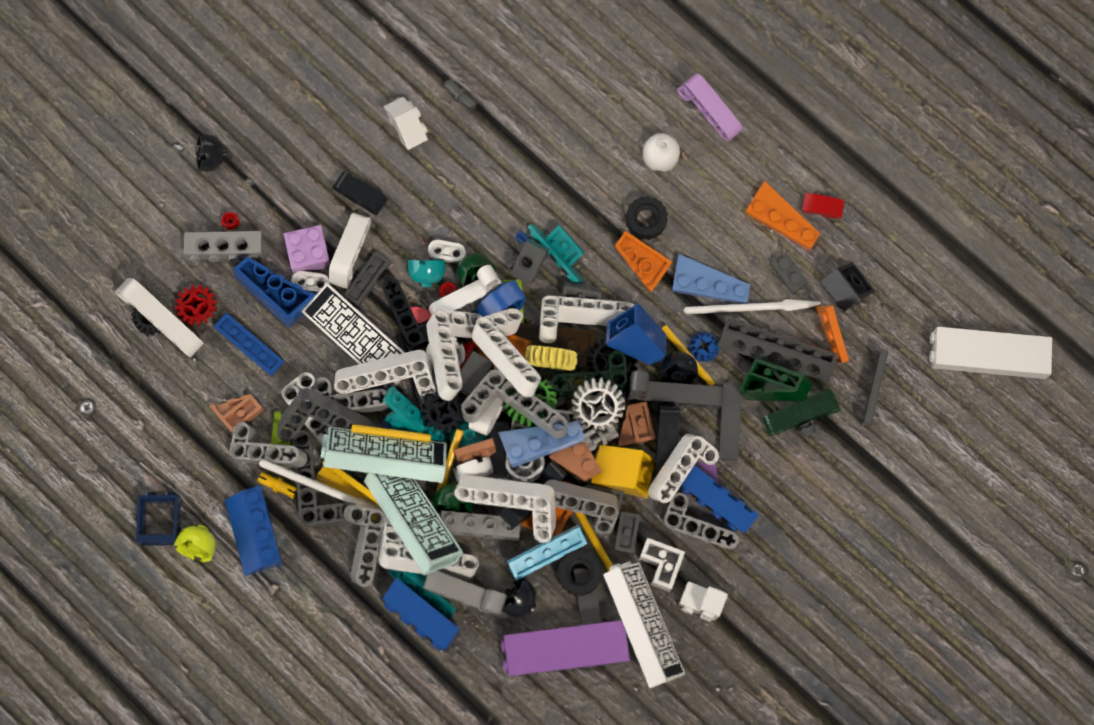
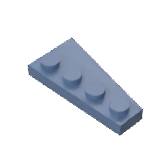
M678 254L672 292L739 304L748 303L750 284Z
M579 421L567 422V433L560 439L552 437L539 426L498 432L512 468L586 441ZM556 424L553 426L557 430L563 428L561 424Z

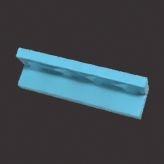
M576 525L551 538L549 542L541 543L508 560L507 563L511 574L518 580L586 545L587 542L580 527Z

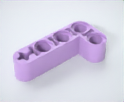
M700 74L691 76L677 88L680 97L685 101L692 100L725 141L729 142L743 129L737 118Z

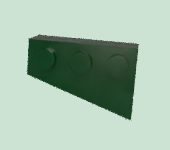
M755 358L739 389V393L746 400L804 401L813 384L804 374Z

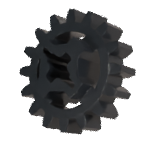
M435 392L434 398L428 396V402L423 404V407L426 409H422L421 414L426 415L423 417V422L428 421L427 428L434 427V433L439 429L441 434L445 430L450 434L452 427L458 429V423L463 421L460 417L463 415L462 410H460L462 404H458L459 397L447 401L442 399L437 392ZM446 407V413L444 414V416H442L441 419H439L440 412H442V410H444V408ZM430 412L432 415H434L436 419L435 421L432 419Z

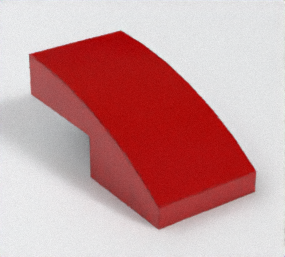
M805 193L802 211L808 214H820L823 218L842 219L845 201L830 196Z

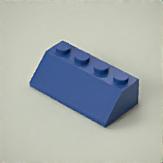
M261 486L240 491L226 499L225 503L244 575L247 576L284 565L263 488Z
M397 578L382 599L385 602L384 607L392 614L396 611L401 615L399 619L407 626L412 624L416 628L415 632L423 639L427 636L432 641L430 645L438 651L441 649L446 651L460 634V629Z

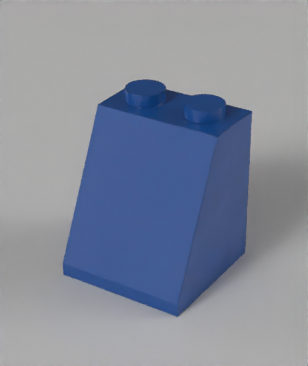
M638 303L607 322V346L648 365L659 362L666 356V333Z

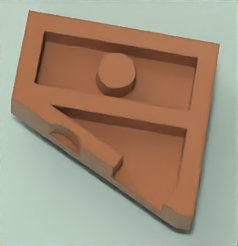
M251 394L241 396L239 399L227 400L223 404H212L209 406L232 434L237 424L242 422L248 424L264 411Z
M647 401L628 405L618 447L654 441L655 435Z
M493 438L455 449L458 465L475 459L480 461L483 457H490L496 453Z
M584 441L559 450L549 456L551 461L554 460L564 467L565 470L575 474L584 482L602 473L601 468Z

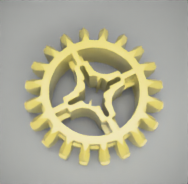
M530 345L526 348L524 356L531 366L572 371L577 364V353L575 351L554 347Z

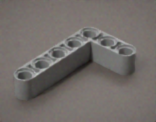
M499 370L490 371L462 404V415L468 423H474L479 420L498 397L552 437L560 439L567 433V420L564 416L534 395L532 397L521 395ZM494 379L500 380L498 384L491 383ZM510 390H513V391L516 392V393H515L514 395H512V396L506 394V393H507L508 391H510ZM487 394L488 397L485 399H480L479 395ZM526 401L532 403V404H531L530 406H528V407H524V406L522 405V403H524V402H526ZM470 408L476 410L473 414L466 413ZM546 413L547 417L539 418L538 414ZM556 424H561L563 428L557 430L553 426Z

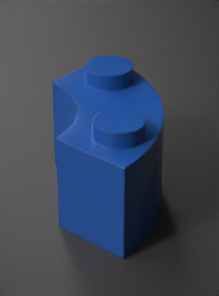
M515 280L503 282L497 289L478 303L475 313L484 317L509 308L521 310L526 297Z

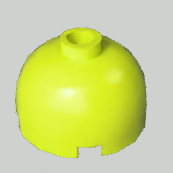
M203 525L186 527L180 532L174 543V546L177 545V552L194 560V556L200 557V562L212 560L216 548L214 536Z

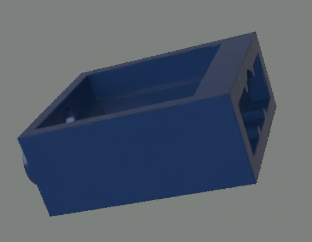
M145 492L144 495H138L136 543L139 546H174L180 534L182 500L175 492H164V495H156L155 492ZM174 503L173 535H145L147 504Z

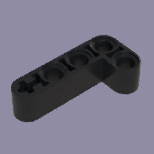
M395 278L386 279L382 286L384 295L407 346L412 350H418L427 346L429 339L426 323L418 325L399 282ZM390 286L395 289V296H393L389 289ZM398 302L404 304L401 309H397L394 306ZM410 319L412 321V323L409 326H404L402 324L403 320ZM412 336L420 338L416 343L410 342Z
M658 405L654 479L678 444L680 408L678 406Z
M496 420L490 431V439L493 438L496 453L490 456L493 474H489V478L509 480L505 463L507 454L498 433L509 431V420Z
M553 460L542 471L539 479L533 483L544 485L548 480L563 482L568 474ZM505 507L499 516L512 529H515L533 510Z

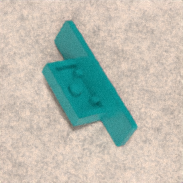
M530 224L528 226L530 235L535 240H539L544 246L550 248L548 254L555 258L554 262L558 267L564 268L567 272L566 276L572 282L581 283L584 281L573 265L585 252L561 225H558L546 236L536 224Z
M392 386L388 389L383 402L393 411L387 414L385 420L394 429L431 434L430 441L445 442L447 438L445 433L441 434L439 429L434 433V427L427 428L428 421L423 422L425 415L421 414V411L396 388Z
M392 569L387 570L394 579L400 580L449 620L456 610L453 605L442 596L423 589L427 575Z

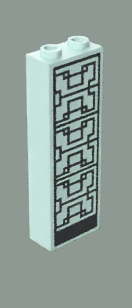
M329 427L328 434L323 435L321 458L324 459V467L443 483L446 469V443L351 432L350 429Z
M373 473L367 474L364 480L366 486L371 491L423 575L458 562L463 551L415 479Z

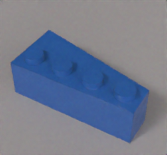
M246 257L233 269L234 278L288 328L304 315L301 311L316 296V294L302 289L298 284H293L282 275L275 274L269 268L249 257Z

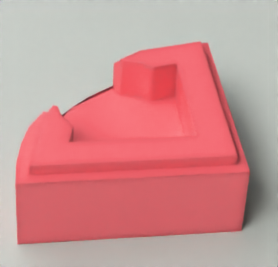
M411 307L418 325L428 322L432 316L429 310L425 308Z

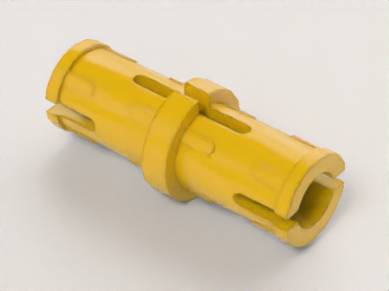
M264 471L261 472L260 476L267 480L258 478L257 483L272 488L273 492L283 493L292 499L296 496V494L289 490L297 493V486L284 482L280 477L275 478Z

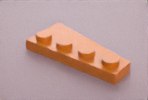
M765 181L745 211V214L809 251L820 235L806 219Z

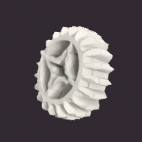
M602 377L599 379V382L592 378V384L587 380L584 381V386H578L579 391L574 392L576 398L572 399L574 404L572 411L576 412L575 418H580V424L586 422V428L594 425V430H597V426H601V429L604 430L606 424L611 428L612 421L618 423V417L623 416L621 410L625 409V405L622 404L625 399L621 397L622 391H616V384L610 386V380H607L606 384L603 383ZM594 391H600L597 395L589 394ZM606 394L610 395L613 399L614 407L610 406V403L605 400ZM601 400V404H599L595 409V404H597ZM582 401L591 408L590 414L584 410ZM600 413H605V414H607V415L602 416V417H597V415L600 414Z

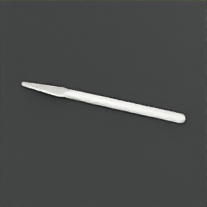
M786 299L782 302L692 306L685 307L683 312L685 314L780 309L793 311L820 306L821 302Z
M267 460L259 462V465L265 469L347 503L382 511L380 507L364 498H356Z

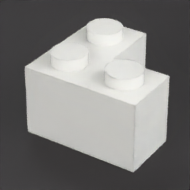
M401 97L383 106L391 124L396 128L401 142L407 150L428 140L426 137L428 131L424 123H420L419 117H421L420 112L416 106H413L411 101Z
M647 538L639 560L657 566L651 585L670 592L685 552Z
M688 581L678 606L682 607L681 610L685 613H697L701 619L711 622V620L715 621L720 617L728 594L710 586L706 589Z

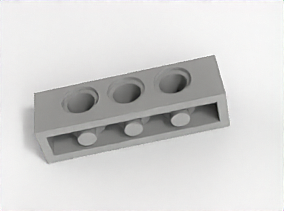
M261 231L184 233V256L190 262L197 263L201 262V260L219 262L226 259L230 262H237L239 259H245L246 257L255 261L263 259L264 237ZM242 244L248 245L245 250H239V247ZM203 245H209L206 251L200 250ZM222 245H229L226 250H219Z
M442 511L441 519L451 535L519 541L520 524L515 529H512L500 516Z

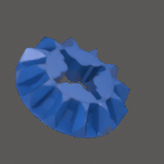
M705 331L696 333L689 342V352L698 361H711L719 352L718 339L713 334L706 333ZM701 341L704 344L711 343L707 347L708 351H705V349H699V347L701 346Z

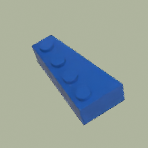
M695 465L679 488L688 496L691 493L697 497L695 501L703 508L706 505L711 508V514L717 519H725L728 522L726 526L734 532L738 529L745 534L759 516L757 512L750 510L744 502L732 496L727 489L720 484L718 485L715 480Z

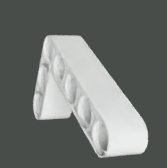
M127 278L115 291L119 298L125 303L134 306L188 357L191 358L204 344L135 279Z
M545 296L542 299L539 339L544 343L555 342L558 322L607 326V322L625 312L634 304L610 300Z
M509 308L477 319L471 334L473 341L521 395L532 397L541 380L540 375L506 338V336L517 332L523 318L522 312L515 308Z
M437 309L426 323L439 396L444 400H452L462 388V379L453 336L471 338L477 319L482 317L477 313Z
M415 350L342 368L335 373L334 389L340 394H347L411 377L414 379L423 404L428 402V396L434 398L435 392L438 393L431 364L426 352L422 350Z
M464 475L460 478L455 489L457 499L464 502L533 510L535 539L542 543H547L551 540L556 527L555 492L552 487L543 484Z
M385 515L379 548L380 565L386 569L423 574L406 546L401 544L400 537ZM462 554L456 564L437 571L463 581H469L474 577L479 561L475 556Z

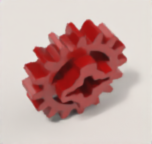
M200 284L198 288L191 285L190 290L185 287V293L179 292L180 299H175L176 304H178L175 310L179 312L177 314L179 319L183 318L182 321L185 324L189 321L190 326L197 322L200 327L202 321L208 324L207 318L213 319L212 312H217V308L214 305L218 303L214 299V293H210L208 287L203 290ZM198 294L205 296L207 299L200 298ZM185 312L192 313L194 317L187 315Z

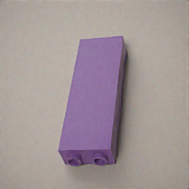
M622 620L504 635L505 640H501L502 653L506 652L507 660L503 661L505 673L508 672L509 676L630 661L626 629Z

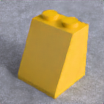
M600 445L599 450L595 454V460L602 473L591 478V483L596 486L624 491V494L648 499V489L652 482L655 460L642 450Z

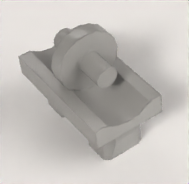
M613 422L611 428L606 424L604 430L601 429V426H597V430H594L592 427L583 432L586 438L584 442L590 452L600 445H607V442L619 436Z

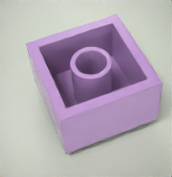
M321 225L283 233L293 274L298 271L313 272L330 268V259Z

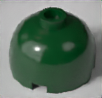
M471 253L464 256L457 266V277L461 285L465 287L477 281V272L485 265H491L496 272V268L491 260L481 253Z
M449 482L448 485H444L436 491L433 507L437 513H440V510L461 513L472 512L471 502L460 501L455 496L458 482Z

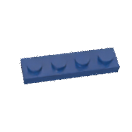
M228 313L215 324V330L271 377L285 363Z

